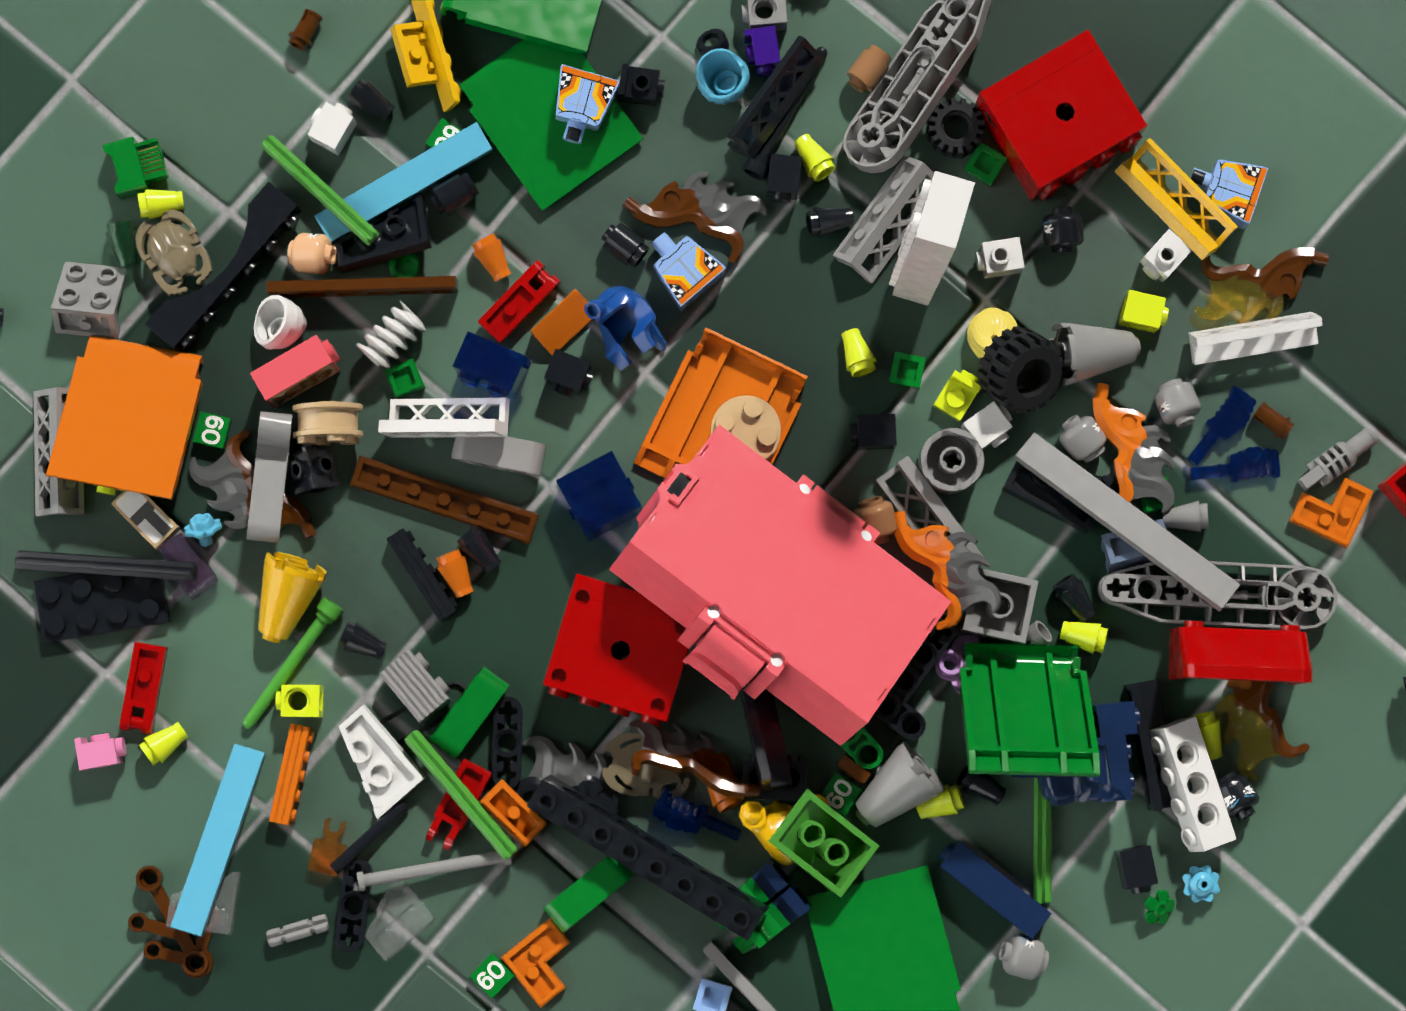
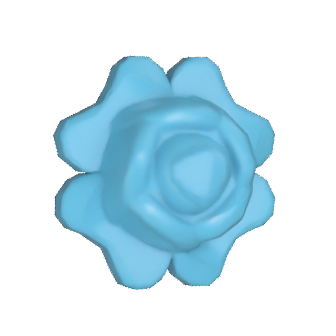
M209 513L194 515L190 519V524L184 527L186 537L199 539L200 545L203 547L210 546L213 543L212 535L222 529L220 519H213Z
M1208 865L1201 868L1191 866L1189 868L1190 874L1186 873L1182 877L1185 884L1183 892L1185 895H1191V900L1195 903L1201 900L1211 902L1213 894L1220 892L1218 886L1219 874L1216 872L1211 873V867Z

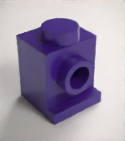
M775 25L744 30V44L751 43V45L746 46L748 65L754 64L755 73L759 77L771 75L781 61Z

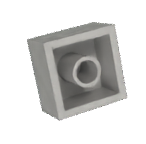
M980 568V575L998 588L1001 594L1000 608L996 613H993L991 604L982 601L972 605L963 612L959 632L1014 644H1025L1038 581Z

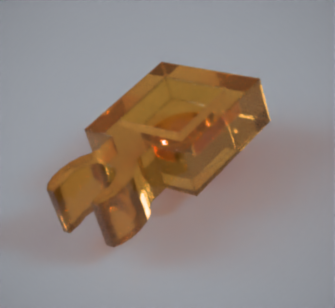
M327 818L323 826L325 838L314 839L307 869L338 877L340 873L337 875L329 865L347 848V845L338 843L339 837L345 832L346 822L341 821L340 829L337 832H333L329 827L331 818Z

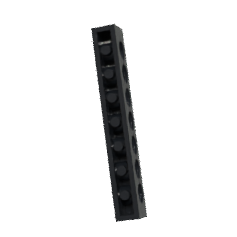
M549 775L541 780L527 805L528 808L747 941L755 934L770 908L553 775Z

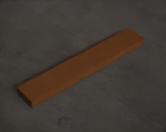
M456 276L266 281V292L269 296L280 295L285 298L450 294L458 292V280Z
M359 456L350 482L352 487L471 526L476 525L480 529L529 545L540 516L537 513L363 456Z

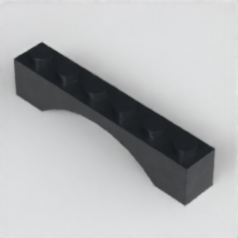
M268 181L248 204V219L244 238L236 255L226 269L212 282L198 291L179 298L165 300L145 325L176 351L187 350L191 347L198 337L196 335L197 331L203 325L208 326L218 314L217 308L223 301L229 302L239 290L237 285L243 278L246 277L248 279L256 272L259 267L257 262L265 253L269 255L276 249L280 242L278 238L285 230L290 231L296 226L300 220L298 215L302 212L298 205Z

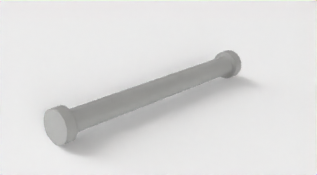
M497 851L368 874H363V871L356 873L359 891H365V887L499 863H505V866L512 865L511 857L505 860Z

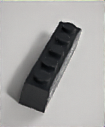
M402 528L388 537L387 541L438 620L442 623L458 612L456 609L458 604L452 596L450 598L447 596L445 591L448 589L442 580L438 581L435 577L437 572L431 563L427 565L424 560L426 555L422 548H416L413 543L416 539L411 531L408 530L406 532Z

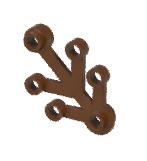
M153 865L142 867L137 872L136 883L141 890L151 892L167 923L149 919L145 913L138 912L129 917L128 926L134 932L146 931L176 939L183 950L165 948L162 942L153 940L144 946V955L149 960L162 959L180 964L183 972L191 978L206 976L213 967V956L209 952L208 946L213 928L218 925L221 919L219 911L214 908L212 909L215 921L212 924L207 923L203 938L198 936L195 944L189 933L170 927L176 909L162 886L164 875L161 869ZM149 872H153L156 875L157 879L154 884H149L146 881V875ZM136 916L143 918L144 925L142 928L135 927L134 918ZM152 944L159 947L160 951L157 956H152L149 953V947ZM195 956H200L203 960V965L200 968H196L192 963Z

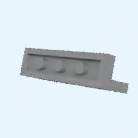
M904 156L834 252L833 256L840 263L852 267L867 282L873 283L901 245L916 201L918 200L920 183L925 177L931 180L934 172L924 162ZM911 203L910 214L906 219H901V209L905 204ZM893 228L892 239L888 244H883V234L887 229ZM874 253V264L867 271L862 266V263L869 254Z
M54 387L33 391L36 517L84 515V483L46 475V465L50 461L69 388ZM49 397V409L46 412L45 398ZM47 431H49V441H48V443H46V433H47ZM48 493L50 494V508H47Z
M906 456L895 467L876 480V483L897 511H905L907 524L912 529H920L916 523H923V528L927 527L928 524L948 527L947 537L956 532H965L909 456ZM900 472L907 481L906 494L892 492L885 482ZM910 487L914 490L917 496L909 495ZM897 497L905 498L904 507L897 499ZM909 499L923 502L926 506L924 519L912 518L907 512ZM929 512L932 514L936 521L928 520ZM973 542L967 544V549L983 556Z

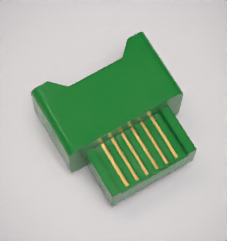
M132 136L102 145L104 152L113 159L118 177L114 190L121 200L136 196L137 193H143L145 189H151L150 183L170 178L161 145L157 138L138 143Z

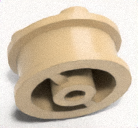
M738 396L726 401L716 411L711 424V435L720 424L768 461L774 455L780 441L781 425L777 413L766 401L754 396Z
M320 401L293 405L292 411L297 413L298 431L293 432V438L297 439L298 444L318 445V447L330 446V442H340L341 445L359 444V438L363 437V431L358 430V412L363 410V405L337 401Z

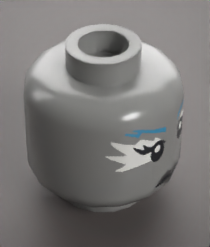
M1174 379L1162 384L1155 396V403L1164 423L1176 424L1178 428H1182L1195 422L1194 416L1200 412L1201 404L1193 385L1189 382H1182V379Z
M1074 415L1062 424L1064 430L1060 434L1059 440L1074 461L1083 460L1085 463H1088L1104 452L1105 447L1103 445L1106 442V435L1093 417L1084 416L1079 418L1078 415Z
M1015 934L1008 942L1004 941L999 950V960H1002L1003 969L1007 974L1026 980H1033L1038 975L1044 974L1049 962V952L1045 950V945L1042 941L1035 938L1031 939L1022 934Z

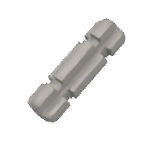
M325 914L312 917V920L305 919L284 925L282 929L278 927L268 930L266 932L268 944L270 947L284 944V941L288 943L312 936L314 932L319 934L328 931V918Z

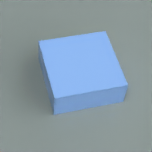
M702 978L693 1010L726 1011L733 987Z

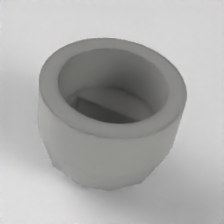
M1037 620L1029 626L1026 642L1030 640V645H1047L1052 641V636L1048 628Z

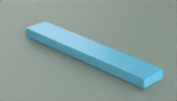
M475 122L343 200L369 223L390 209L409 200L414 195L423 192L492 152L493 149L480 126ZM328 209L315 215L324 234L331 240V244L352 232Z
M234 744L175 911L171 928L203 938L266 756L264 752Z

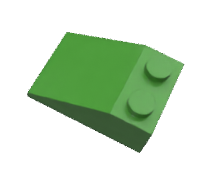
M806 789L768 840L801 869L839 897L844 895L879 847L877 843L808 789Z

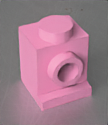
M109 733L90 736L91 742L89 743L87 738L74 739L79 770H91L124 763L123 756L127 755V749L123 737L110 739Z

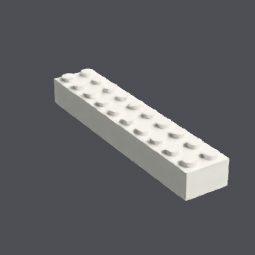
M938 171L934 172L931 180H924L904 233L898 258L889 282L890 286H894L893 296L929 305L956 249L975 182Z

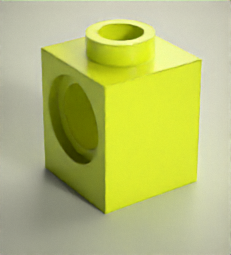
M1128 290L1124 295L1118 325L1155 333L1160 329V325L1165 326L1167 322L1169 308L1164 307L1166 298Z
M281 685V691L276 692V710H281V717L323 718L324 686ZM298 692L304 693L307 698V704L301 710H296L292 706V697Z

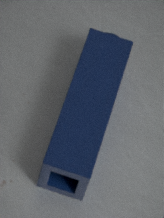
M957 840L954 845L949 842L938 857L942 860L938 865L940 868L1031 939H1033L1052 914L961 841Z

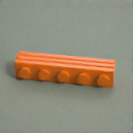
M290 723L270 813V822L291 825L296 820L297 810H295L296 802L300 801L302 794L299 787L300 783H304L306 771H303L305 763H308L310 758L308 747L309 743L312 744L315 732H312L313 727Z

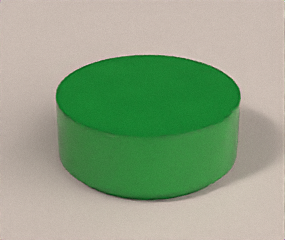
M413 253L390 260L389 270L394 278L418 277L421 272V263L417 255Z

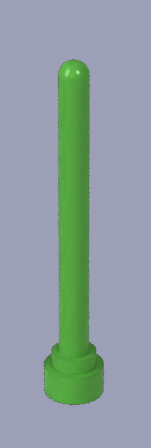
M326 597L322 598L317 605V618L243 719L242 724L246 729H251L255 726L275 698L276 692L280 691L281 685L286 683L326 625H331L334 620H339L344 613L341 607Z

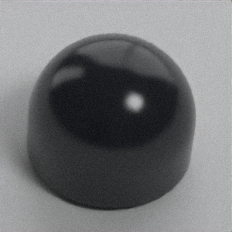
M711 29L699 37L696 46L703 56L714 49L722 48L729 50V41L722 30ZM708 39H718L715 44L711 46H705V43Z

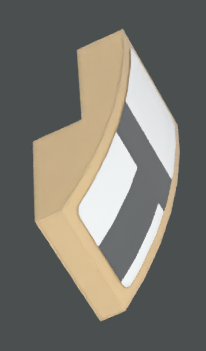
M123 491L111 503L158 551L181 529L148 495Z

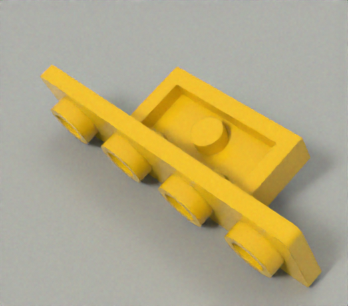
M411 0L417 22L396 24L390 29L406 86L410 88L435 84L443 111H451L460 102V88L454 82L451 71V58L446 53L443 44V30L441 25L437 23L434 13V0Z

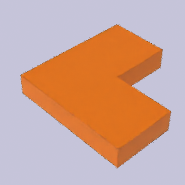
M1345 477L1342 479L1331 505L1302 492L1288 522L1343 548H1348L1374 491Z
M551 918L501 957L540 1008L566 988L547 961L571 943L565 933L560 931Z

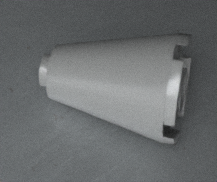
M1066 322L1056 323L1051 330H1057L1056 336L1049 339L1061 350L1060 356L1064 357L1065 364L1062 368L1065 369V373L1061 377L1062 380H1060L1063 386L1072 385L1133 363L1141 351L1140 341L1131 331Z
M907 742L897 746L857 800L856 806L858 809L855 811V814L865 826L871 824L874 827H878L939 796L945 790L936 772L932 768L928 769L923 762L925 759Z

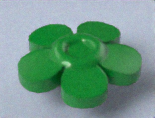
M1160 889L1156 893V898L1150 896L1144 904L1145 908L1149 910L1146 912L1144 919L1149 924L1157 922L1163 925L1169 918L1167 912H1171L1175 906V901L1169 898L1168 891Z

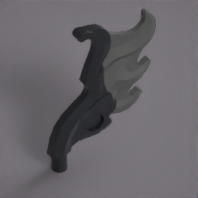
M532 736L523 742L524 746H533L536 752V761L529 776L522 779L515 789V792L522 799L526 792L536 791L543 778L553 775L617 814L619 792L604 784L605 780L602 769L608 768L603 756L596 752L597 763L591 765L586 760L582 750L574 743H569L572 753L564 755L555 747L551 740L543 736Z

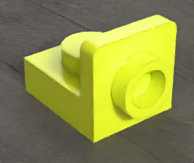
M955 370L933 406L960 422L981 389L980 385L977 384L978 378L965 370H962L961 373Z

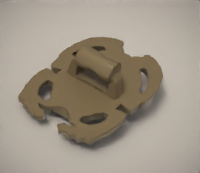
M168 210L162 214L160 223L149 225L148 222L144 221L139 226L135 236L137 250L141 259L151 271L158 267L159 271L153 273L154 279L169 296L182 295L188 292L189 288H180L187 276H200L196 280L198 285H201L202 282H205L210 277L213 269L209 254L202 245L197 249L195 248L196 245L201 244L197 229L182 212ZM172 221H180L183 224L187 225V227L190 230L187 231L184 227H182L179 224L172 223ZM149 235V240L147 241L148 254L146 255L144 250V240L146 236ZM200 256L203 260V267L197 272L196 262L197 257ZM163 277H171L173 280H177L178 283L169 285L164 281Z
M640 733L620 734L608 743L605 750L610 752L614 759L613 764L608 768L602 769V774L605 782L611 789L629 796H649L650 788L654 789L652 796L658 799L681 798L686 793V789L691 782L690 779L685 778L681 785V779L675 772L651 764H643L638 776H634L631 773L632 757L635 752L642 749L644 742ZM632 739L641 740L640 742L628 744L622 749L619 747L622 743ZM618 775L621 781L633 789L624 788L616 781L615 776ZM677 783L676 788L672 791L665 792L661 790L666 784Z

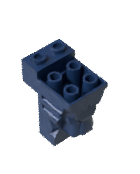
M1134 701L1092 704L1099 748L1100 777L1012 775V777L1037 778L1044 799L1049 800L1052 806H1063L1074 801L1110 802L1132 800L1135 780L1133 774L1129 772L1128 760L1131 759L1132 751L1125 735L1138 734L1137 726L1140 725V713L1138 708L1135 707Z

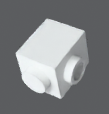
M326 102L323 108H318L311 118L310 124L312 127L308 132L309 138L312 142L339 156L357 125L354 117L351 116L353 112L340 103H336L333 106Z
M1168 229L1142 258L1140 263L1144 266L1142 268L1143 271L1155 281L1159 279L1164 282L1192 250L1175 233Z
M1020 237L983 242L979 248L980 252H975L977 270H983L984 279L1019 274L1025 268Z
M993 401L965 421L961 428L976 438L982 450L990 444L996 448L1009 438L1006 432L1012 428L1010 424L1012 417L1003 405L998 407Z

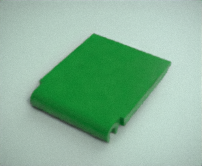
M442 0L439 11L443 16L446 15L447 10L457 13L458 20L465 18V23L566 52L587 54L602 0Z
M522 39L458 86L473 106L469 109V112L535 203L544 211L644 138L614 98L598 131L585 128L581 144L563 140L567 123L556 120L561 65H567L594 74L597 73L582 53L566 52Z
M964 643L963 668L959 667L958 681L969 774L1100 777L1099 748L1087 671L1080 670L1081 658L1077 657L1079 646Z
M927 865L850 885L842 897L831 891L806 897L812 904L807 913L833 1011H960L955 992L961 991Z

